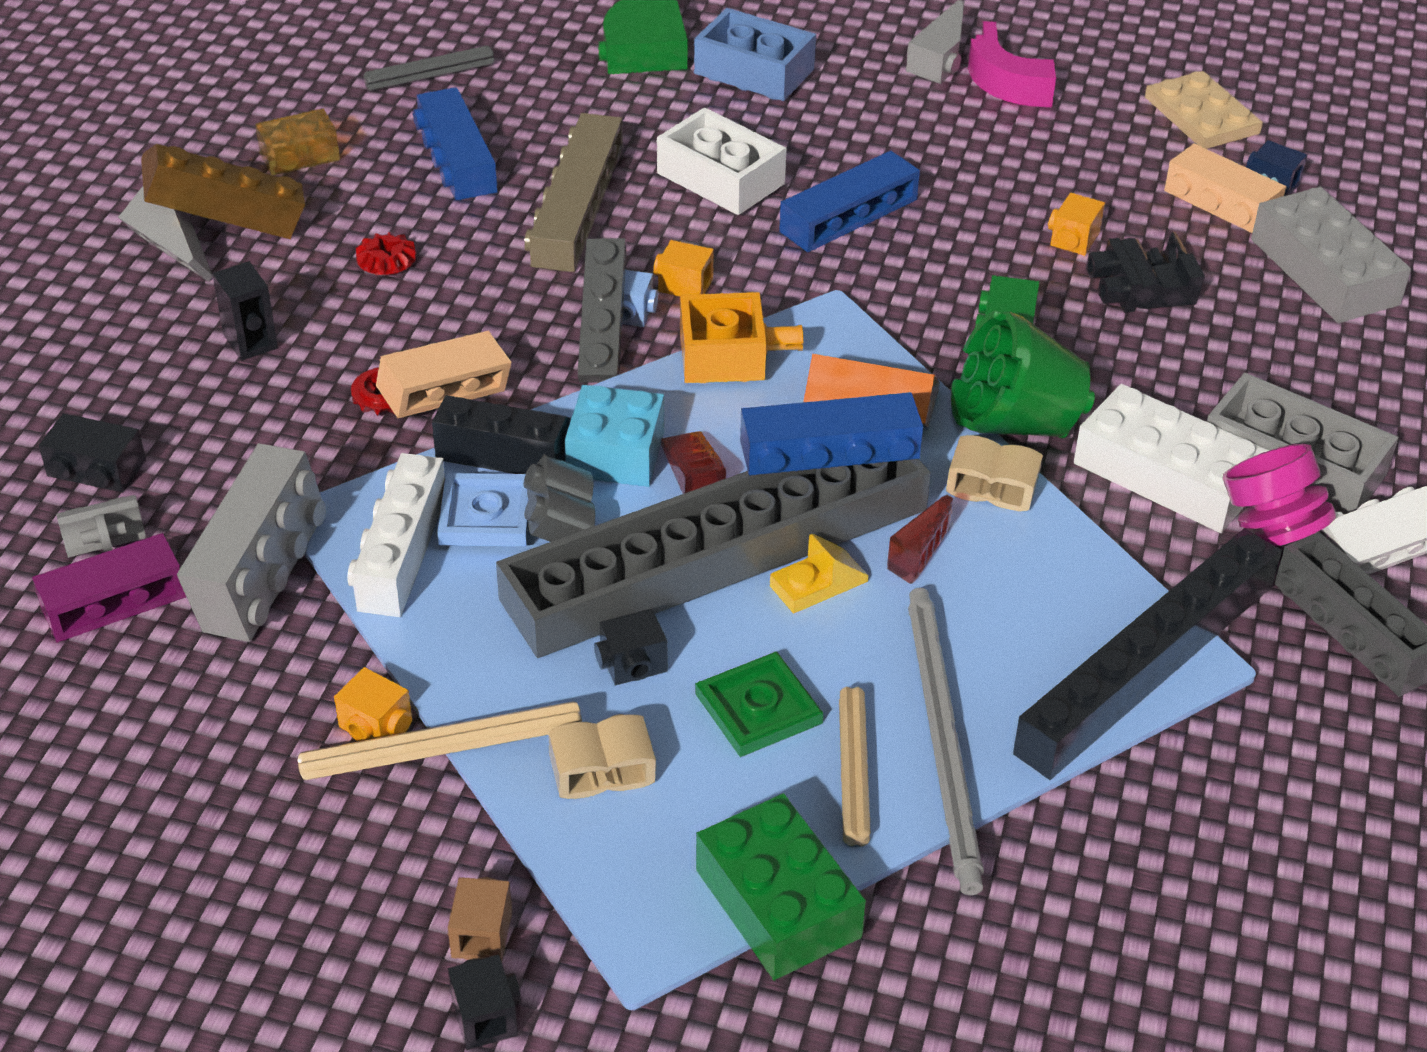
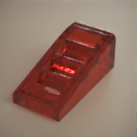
M701 431L661 438V446L683 494L726 479V469L722 460Z
M947 494L941 497L890 537L887 569L909 584L916 581L949 531L954 498Z

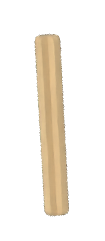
M846 686L840 691L839 699L843 841L848 846H865L870 841L871 833L865 692L860 687L850 688Z

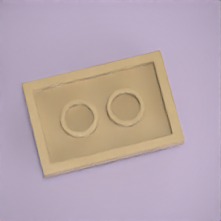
M1204 71L1193 72L1174 79H1166L1146 87L1145 98L1191 140L1205 149L1254 136L1261 132L1263 122Z

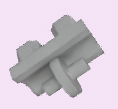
M135 495L124 496L86 507L74 508L56 514L68 558L101 549L107 552L113 550V546L146 538Z

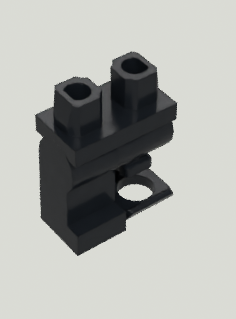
M1174 231L1169 236L1163 255L1160 254L1157 247L1151 248L1150 251L1144 250L1140 241L1135 238H1127L1122 241L1119 238L1108 239L1105 251L1089 253L1086 263V271L1090 278L1106 276V278L1100 279L1098 286L1099 297L1102 303L1119 302L1124 313L1135 312L1136 307L1140 309L1195 305L1197 304L1205 279V275L1193 253H1187L1180 238ZM1176 247L1178 250V258H1176Z

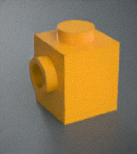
M1070 192L1059 209L1054 208L1048 223V229L1052 230L1050 246L1085 256L1100 233L1105 202Z
M670 240L664 252L658 253L654 262L653 273L658 276V292L679 297L680 295L705 294L713 281L714 249Z
M365 667L334 696L339 728L347 731L357 741L406 733L412 722L409 690Z

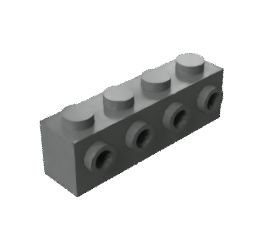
M1319 531L1284 547L1274 584L1285 596L1293 600L1316 624L1325 629L1347 652L1357 658L1379 681L1389 687L1397 696L1401 697L1427 683V625Z

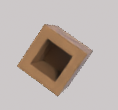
M459 877L448 923L451 958L470 960L500 955L501 962L503 961L512 916L510 881H499L489 877L477 879Z

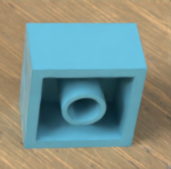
M582 385L565 437L566 463L590 471L593 480L650 487L664 435V394Z

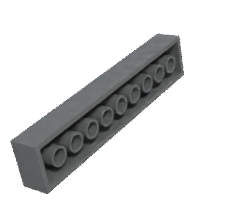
M919 459L750 476L748 471L496 561L499 601L535 656L540 658L600 635L599 622L648 609H653L655 614L808 556L810 534H815L837 545L926 511L931 472Z

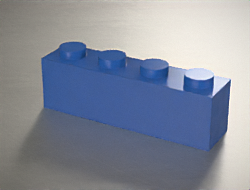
M458 88L417 94L418 109H413L414 124L417 130L422 131L425 148H431L432 162L435 168H440V176L444 188H450L456 201L497 193L495 161Z
M890 150L781 201L779 232L808 253L916 201L920 170Z
M912 392L741 408L740 443L749 476L920 459L923 424Z

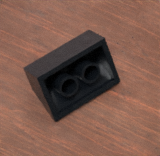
M445 395L432 420L435 457L443 458V461L513 474H526L532 464L537 465L544 454L565 462V437L571 418L542 411Z

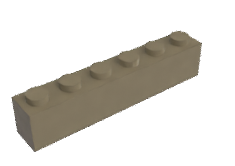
M581 113L576 126L570 127L568 145L562 146L559 166H554L552 171L551 186L545 187L543 205L536 208L533 229H527L525 235V251L530 252L531 267L575 272L585 247L586 239H588L623 148L622 117Z

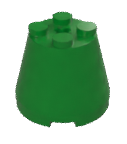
M992 311L978 323L963 348V351L968 353V357L963 366L961 379H954L951 389V408L955 421L958 425L978 433L1052 436L1064 439L1068 436L1081 414H1087L1091 410L1095 400V393L1090 390L1089 362L1081 359L1027 319L1013 312L1000 313Z

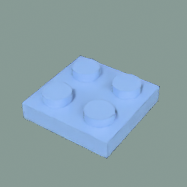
M446 473L437 532L439 545L527 546L528 520L524 516L528 502L527 489L524 488L526 474Z

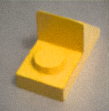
M815 534L809 535L808 558L770 574V587L793 614L868 582V574L844 548Z

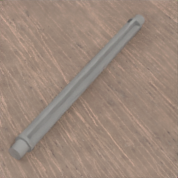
M916 588L909 594L910 604L908 612L913 629L945 819L949 830L954 876L959 879L960 889L963 894L976 895L983 890L981 876L984 873V868L980 858L975 827L973 826V814L958 734L955 729V718L944 658L938 637L939 631L935 615V605L930 600L927 589Z

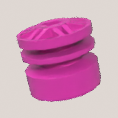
M1293 444L1272 449L1236 464L1223 474L1222 479L1232 505L1237 507L1250 506L1239 515V525L1274 546L1292 543L1317 533L1336 519L1333 504L1326 502L1329 497L1327 488L1323 486H1309L1320 477L1321 473L1311 445Z

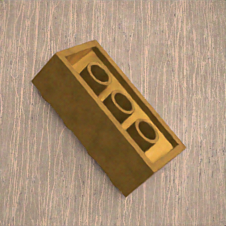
M155 144L145 151L141 158L144 202L286 239H291L305 206L302 183L296 182L290 177L273 176L262 173L250 166L240 167L226 163L217 157H204L189 153L176 146L167 147Z

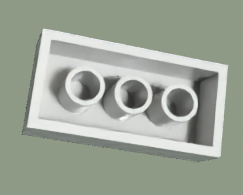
M1120 384L1080 426L1074 464L1222 534L1244 508L1232 505L1222 479L1223 474L1236 464L1269 450L1185 413L1172 405L1143 394L1134 388Z

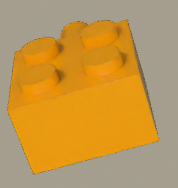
M760 292L680 295V339L685 383L765 380L767 351H803L802 325L766 326V323L763 321Z

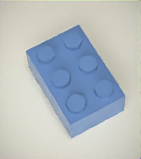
M726 8L695 37L694 74L707 77L711 81H720L736 86L741 90L759 93L773 100L785 101L814 70L816 34Z

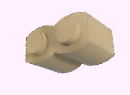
M960 436L949 468L946 491L963 500L989 501L1000 508L1028 511L1038 481L1043 455L1025 446H1001L995 441L981 436Z
M618 714L596 724L591 722H567L548 731L549 756L560 798H586L606 790L626 791L642 788L655 782L656 758L643 716Z

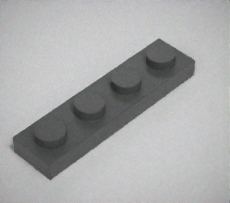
M625 238L586 239L577 374L579 383H600L619 375L627 251Z

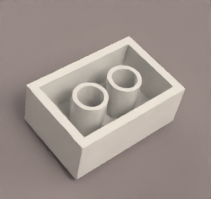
M705 107L657 137L658 174L737 215H740L785 184L786 147Z

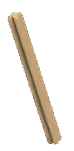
M571 701L304 751L298 755V768L302 778L310 780L548 735L549 730L567 722H582L581 710L577 702Z

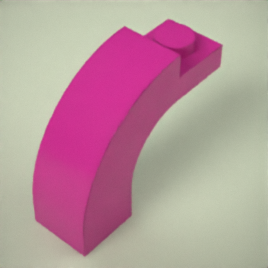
M983 21L982 34H976L975 39L971 38L968 71L973 81L985 92L1007 102L1026 106L1052 107L1056 82L1054 59L1023 58L1007 52L998 42L996 22Z

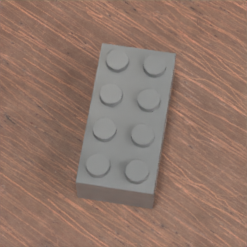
M1321 186L1259 203L1251 240L1338 324L1401 305L1411 268Z
M1245 372L1207 418V422L1247 439L1267 450L1293 444L1311 445L1321 473L1320 477L1309 486L1326 487L1329 493L1326 502L1333 504L1335 512H1342L1343 514L1356 511L1369 500L1388 473L1399 438Z
M258 443L178 571V579L203 633L251 642L259 626L263 625L267 620L269 609L278 593L286 587L288 576L297 560L305 554L307 543L316 527L323 523L326 505L320 495L315 474L311 469L305 451Z

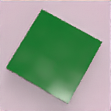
M777 651L695 683L696 696L739 757L823 724L822 710Z

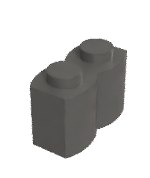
M545 454L537 465L532 464L529 467L524 478V488L527 489L528 496L524 516L528 520V528L531 535L552 542L595 526V507L591 502L594 482L590 471Z

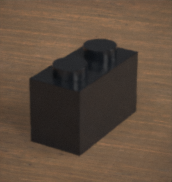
M247 261L213 272L212 276L223 335L240 360L243 361L278 349L268 286L251 262Z
M65 413L60 416L39 444L48 477L122 493L146 461L139 429Z

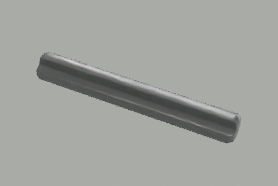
M482 46L371 70L364 73V83L367 90L371 92L490 66L494 64V54L490 46Z

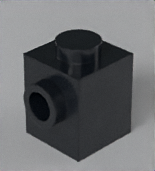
M653 609L599 622L600 641L594 643L595 656L600 669H608L615 686L668 672L667 639Z
M500 955L484 959L473 958L461 965L448 968L451 999L466 1050L518 1036L515 1005L522 1004L520 989L515 973L505 975Z

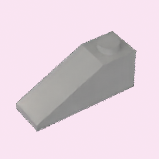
M957 0L908 42L906 72L939 84L945 81L951 74L957 72L961 63L959 46L964 1Z
M142 187L118 218L138 236L209 282L213 277L189 215L182 211L144 202Z

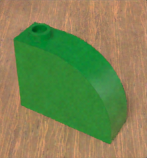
M620 0L608 10L603 22L604 41H598L599 61L606 62L608 75L688 68V39L677 0Z

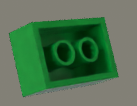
M784 793L696 833V871L773 980H777L862 938L866 900Z

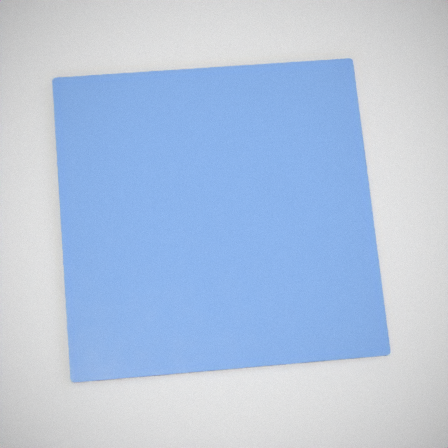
M834 290L763 318L767 327L802 325L803 351H767L765 380L685 383L681 350L594 384L592 386L664 394V435L650 487L593 480L594 487L591 502L595 507V526L748 471L740 443L741 408L802 403L804 401L812 354L928 374L932 373L844 292ZM939 381V391L929 426H923L919 459L931 472L927 510L837 544L844 548L868 574V582L793 614L770 587V574L808 558V556L655 613L667 639L668 672L646 677L642 680L614 685L608 669L601 670L595 656L594 643L600 641V635L540 658L535 656L499 601L496 561L550 542L531 535L529 528L527 546L439 545L437 533L438 518L401 618L357 612L354 587L349 586L347 581L349 565L353 559L357 560L359 557L362 533L365 528L370 529L372 525L375 502L378 498H383L387 473L390 469H395L397 462L320 492L322 500L326 505L325 518L323 523L316 527L307 543V549L304 554L393 681L409 690L410 705L427 728L571 701L578 703L582 722L596 724L618 714L640 715L644 717L656 758L655 782L637 789L626 791L606 790L600 794L579 799L560 798L549 756L548 735L446 754L612 991L628 1010H636L751 949L696 871L697 832L784 793L858 891L950 844L913 629L908 612L910 604L909 594L913 589H927L930 600L935 605V615L939 631L938 637L944 658L955 718V729L960 744L975 830L1252 684L1256 675L1255 670L1219 636H1216L1053 779H1047L1013 755L1019 716L1164 596L1168 590L1040 472L1028 511L1000 508L989 501H968L949 494L946 491L949 468L960 436H981L993 440L1001 446L1009 444L998 434L978 433L958 425L952 414L951 391L941 381ZM580 390L531 410L572 418ZM432 448L416 455L435 457V449ZM443 461L445 476L446 473L513 474ZM777 651L822 710L823 724L739 757L696 696L695 683ZM846 686L850 688L860 687L865 692L871 831L870 841L865 846H848L843 841L839 699L840 691Z

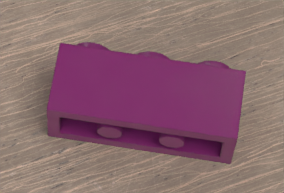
M163 533L32 577L41 610L56 643L186 598V594L177 576L180 565Z

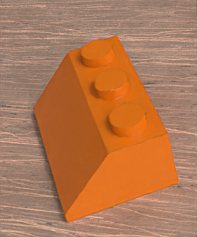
M812 354L803 402L912 392L924 427H928L940 382L933 374Z

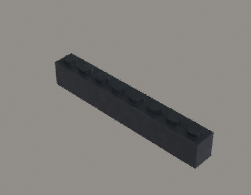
M1246 528L1241 530L1021 714L1018 720L1013 755L1047 779H1053L1270 590L1282 550Z

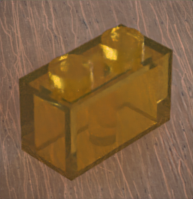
M324 108L255 124L259 153L271 175L340 160L336 129Z

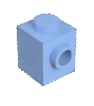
M625 270L622 324L644 327L649 313H655L658 305V290L653 289V274Z

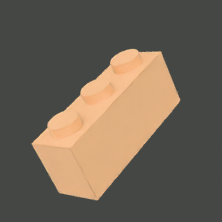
M1194 143L1170 161L1164 191L1253 233L1259 203L1284 196L1286 186Z
M484 331L381 356L376 387L397 418H402L439 408L445 395L472 400L505 391L512 362L489 331Z

